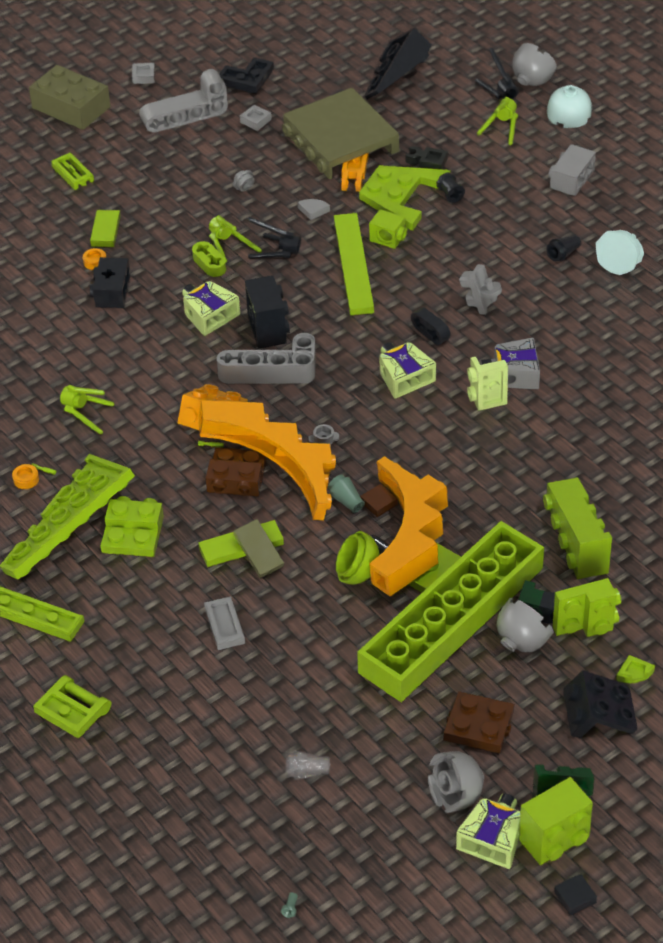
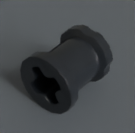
M444 173L436 182L437 188L440 191H444L445 197L449 202L455 203L463 198L465 188L456 182L454 174Z

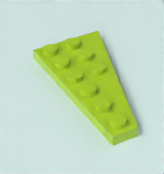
M88 454L84 459L87 463L82 470L76 469L72 474L74 479L72 483L62 487L40 514L43 518L37 526L32 525L28 529L29 537L25 541L17 543L0 564L3 572L17 580L26 576L36 563L49 556L53 548L60 542L67 540L70 533L79 525L86 523L96 510L105 506L113 495L128 485V482L135 477L131 469Z

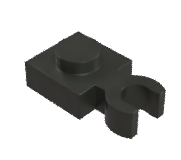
M410 146L409 154L406 153L405 155L406 163H419V168L443 169L448 159V151L426 147L423 151L418 147Z

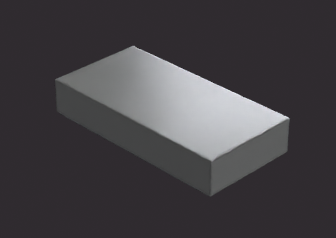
M231 596L205 602V611L217 649L221 650L245 644L244 634Z

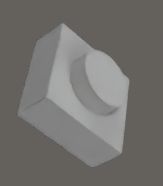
M154 63L133 64V84L155 83Z
M253 105L240 115V123L256 131L271 121V112L256 105Z

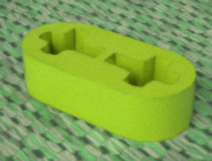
M201 241L193 245V260L207 275L219 277L225 274L226 259L212 244Z

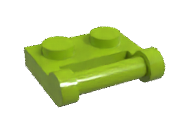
M64 675L33 707L36 714L79 739L100 716L108 713L111 708V701L105 697H97L75 684L74 679ZM70 693L91 707L87 708L65 694Z

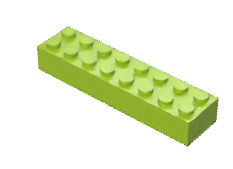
M500 521L357 652L358 673L398 701L402 702L496 614L510 598L514 597L523 588L525 580H532L543 569L544 547Z

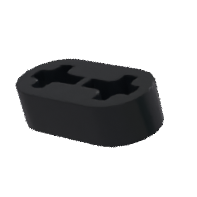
M422 307L411 314L413 326L434 344L440 345L450 339L451 333L448 326L428 309Z

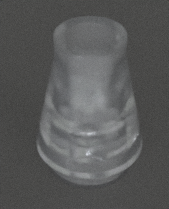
M300 751L287 753V777H293L294 780L321 774H329L330 760L328 756H318Z

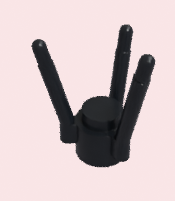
M489 48L503 79L497 83V90L478 78L475 79V82L494 94L498 100L505 97L513 100L519 91L513 83L510 74L505 72L494 49Z
M248 217L249 222L280 234L281 236L263 233V237L279 241V249L283 250L282 252L249 254L248 258H290L291 254L298 255L301 246V236H296L292 232L284 231L260 220Z

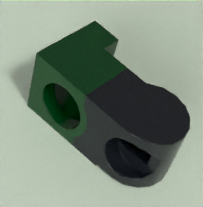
M525 580L518 600L537 611L543 617L541 622L553 624L555 592L551 593L535 589V582Z

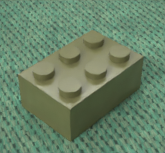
M59 65L54 66L29 86L33 109L82 130L111 107L107 85Z

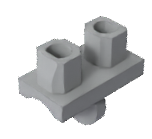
M478 264L473 271H464L459 279L461 287L471 288L466 295L467 305L477 307L479 314L486 315L487 307L497 301V296L502 292L501 284L495 281L492 282V279L488 278L485 266Z

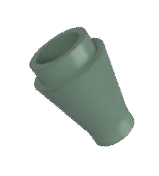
M341 474L329 483L328 490L331 497L350 509L352 513H357L364 507L365 502L361 499L349 477Z

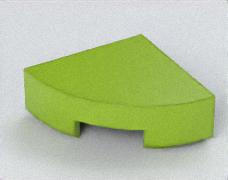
M628 655L617 674L616 681L623 683L644 681L654 673L655 665Z

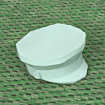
M606 231L596 242L598 263L611 273L617 275L628 273L635 269L637 263L642 261L644 255L643 247L636 238V235L628 231Z

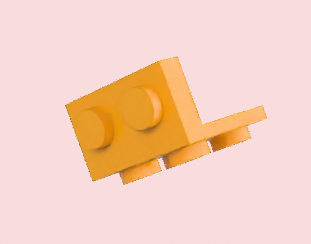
M205 384L203 387L183 394L177 424L199 430L198 415L202 400L248 402V400L242 398L240 393L233 391L223 392L215 385Z

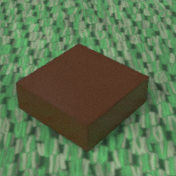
M382 484L377 485L360 496L365 502L364 506L376 517L398 505V498Z

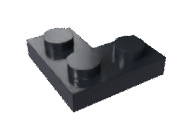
M254 57L246 69L225 65L219 75L226 87L257 94L274 70V62Z

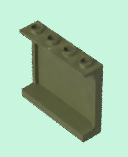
M353 88L283 114L284 124H282V130L285 136L289 137L295 146L305 153L307 159L312 161L321 173L323 172L329 180L333 178L332 167L384 147L391 155L399 152V133Z

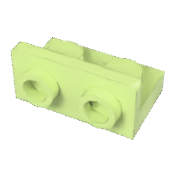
M476 356L471 357L470 367L467 368L470 387H467L469 400L471 402L474 401L478 411L507 405L508 365L506 361L501 360L480 365Z

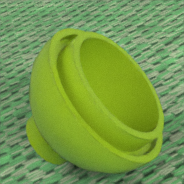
M358 531L344 541L336 559V572L341 582L355 585L371 578L369 563L380 555L378 545L372 536L363 531Z

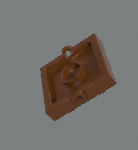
M458 691L452 711H449V717H447L443 740L500 753L505 737L510 736L512 726L510 722L515 704Z

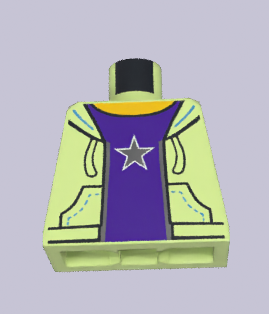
M211 281L204 283L198 288L188 284L182 291L185 314L204 336L240 315L239 296Z
M388 342L381 347V355L379 356L380 374L395 399L436 381L435 361L412 343H405L395 347L391 342Z
M501 794L497 803L488 799H481L459 827L456 849L510 869L519 839L520 811L515 810L517 800L509 794Z

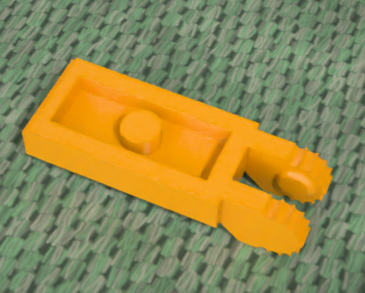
M369 153L343 163L342 191H347L349 179L356 180V192H360L363 180H365Z

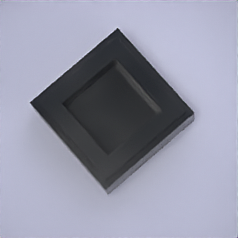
M582 874L554 886V893L570 915L597 903V895Z

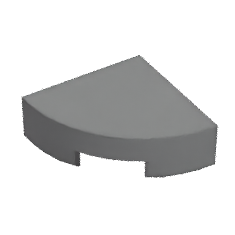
M317 199L298 201V209L310 220L330 212V205L324 201Z

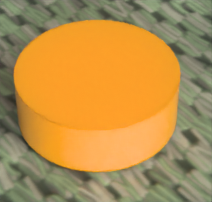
M99 248L87 250L83 254L84 266L89 270H94V267H98L100 257H106L105 251Z
M23 464L16 467L12 472L13 483L19 489L33 488L39 482L38 470L33 465Z

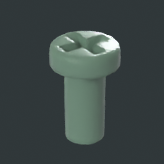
M289 893L286 905L282 906L281 913L287 918H293L296 915L295 905L298 898L296 893Z

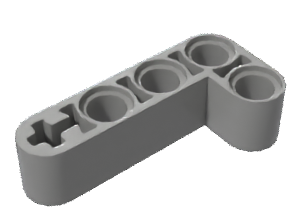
M214 69L204 71L200 76L201 90L144 105L140 109L139 115L147 130L152 133L223 114L228 106L226 85L219 73Z
M309 333L297 334L293 338L292 350H224L216 358L218 378L221 382L228 384L309 383L315 378V338Z

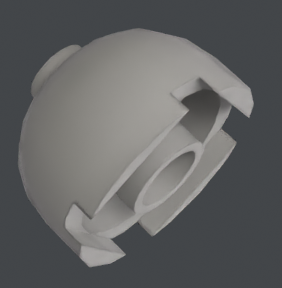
M530 43L522 44L516 51L512 61V69L518 82L522 85L541 86L553 76L557 65L549 53L545 51L542 54L537 51L538 46Z
M513 598L506 602L497 616V631L503 638L500 642L512 652L516 649L521 652H534L548 641L554 631L550 624L546 628L541 623L543 617L537 611L520 600L513 604Z
M460 751L443 752L436 754L432 758L429 766L434 765L433 774L428 775L430 793L437 806L441 807L444 805L446 808L445 812L447 813L471 807L479 799L484 782V774L478 763L472 756Z

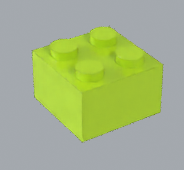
M569 777L521 805L519 841L540 866L549 860H557L566 850L573 846L582 845L590 836L593 802L575 781Z

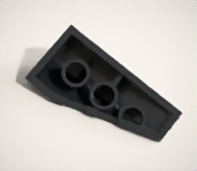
M415 28L390 40L380 56L379 61L382 64L375 69L374 73L376 76L370 81L364 97L368 100L381 93L416 65L422 64L429 57L428 51L432 44Z

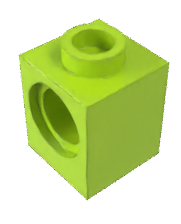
M380 209L369 223L371 242L395 249L406 238L407 228L405 227V217Z

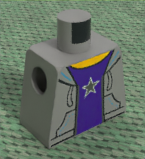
M534 338L497 344L494 347V359H481L480 365L505 360L508 365V388L539 389L540 368Z

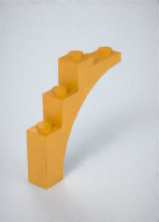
M201 401L198 415L200 437L221 439L240 444L274 461L301 488L309 503L313 520H324L326 510H330L332 501L331 494H327L328 479L331 470H334L336 465V457L334 454H331L330 444L302 443V435L297 432V424L269 422V415L264 413L263 403Z
M384 456L377 461L379 482L398 498L404 516L395 539L369 565L371 583L388 596H392L438 564V546L434 540L443 535V518L440 511L448 507L447 486L443 482L436 480L429 474L419 479L415 474H411L398 463Z

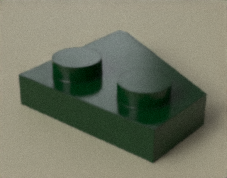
M534 765L532 799L569 777L575 781L587 796L593 795L594 775L591 768L558 766L557 771H546L544 765Z

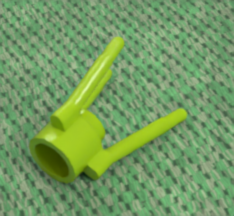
M509 97L502 99L491 117L477 131V135H481L496 117L502 121L510 119L508 145L511 146L514 139L515 123L518 114L515 113L517 109L516 103Z
M220 215L210 221L209 230L212 233L209 235V238L224 257L225 254L218 239H228L231 234L258 253L262 252L261 248L237 232L236 227Z
M73 385L66 386L60 395V402L65 405L64 411L73 414L92 430L102 435L103 430L75 409L83 408L86 401L111 407L114 406V402L86 395H104L105 392L103 390L81 388Z

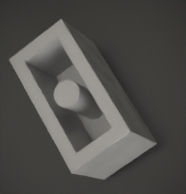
M571 144L565 152L561 153L558 162L552 165L549 170L548 176L551 178L550 188L576 196L595 170L596 152Z

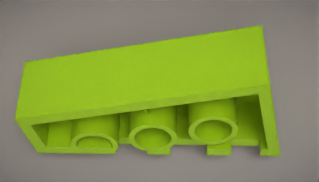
M579 478L547 483V494L543 495V503L545 509L551 512L553 529H557L559 532L560 547L566 550L568 568L574 570L577 579L608 574L612 536L609 532L604 533L605 524L602 518L597 519L596 508L594 504H589V496Z

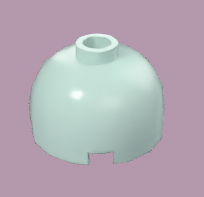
M568 85L558 88L550 96L547 116L553 124L557 125L558 122L564 124V128H577L585 125L587 119L591 118V100L583 89Z

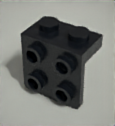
M582 670L563 689L571 736L581 738L596 723L633 734L638 729L631 691L628 685Z

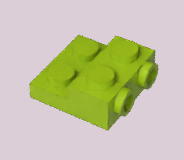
M120 496L117 500L110 499L105 515L106 527L101 542V552L155 557L164 519L162 503H158L152 498H146L143 501H132L126 496Z
M606 578L555 592L553 630L556 636L566 633L571 634L583 629L587 637L603 635L613 631L614 623L619 622L616 605L621 604V596L618 589L613 588L609 579Z

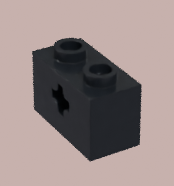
M100 257L98 267H94L93 277L95 282L90 284V297L94 298L95 307L124 308L131 277L129 259Z

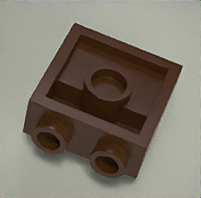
M215 447L213 459H210L206 474L207 492L259 496L267 457L254 450Z

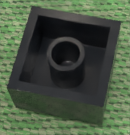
M274 275L245 280L247 317L257 348L287 344L286 333H290V327L285 315H289L287 301H282L283 291L281 284H276Z

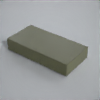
M258 519L234 530L233 535L259 578L284 566L283 560Z

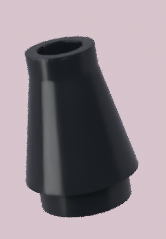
M575 234L552 239L546 248L547 255L553 261H563L581 246V239Z

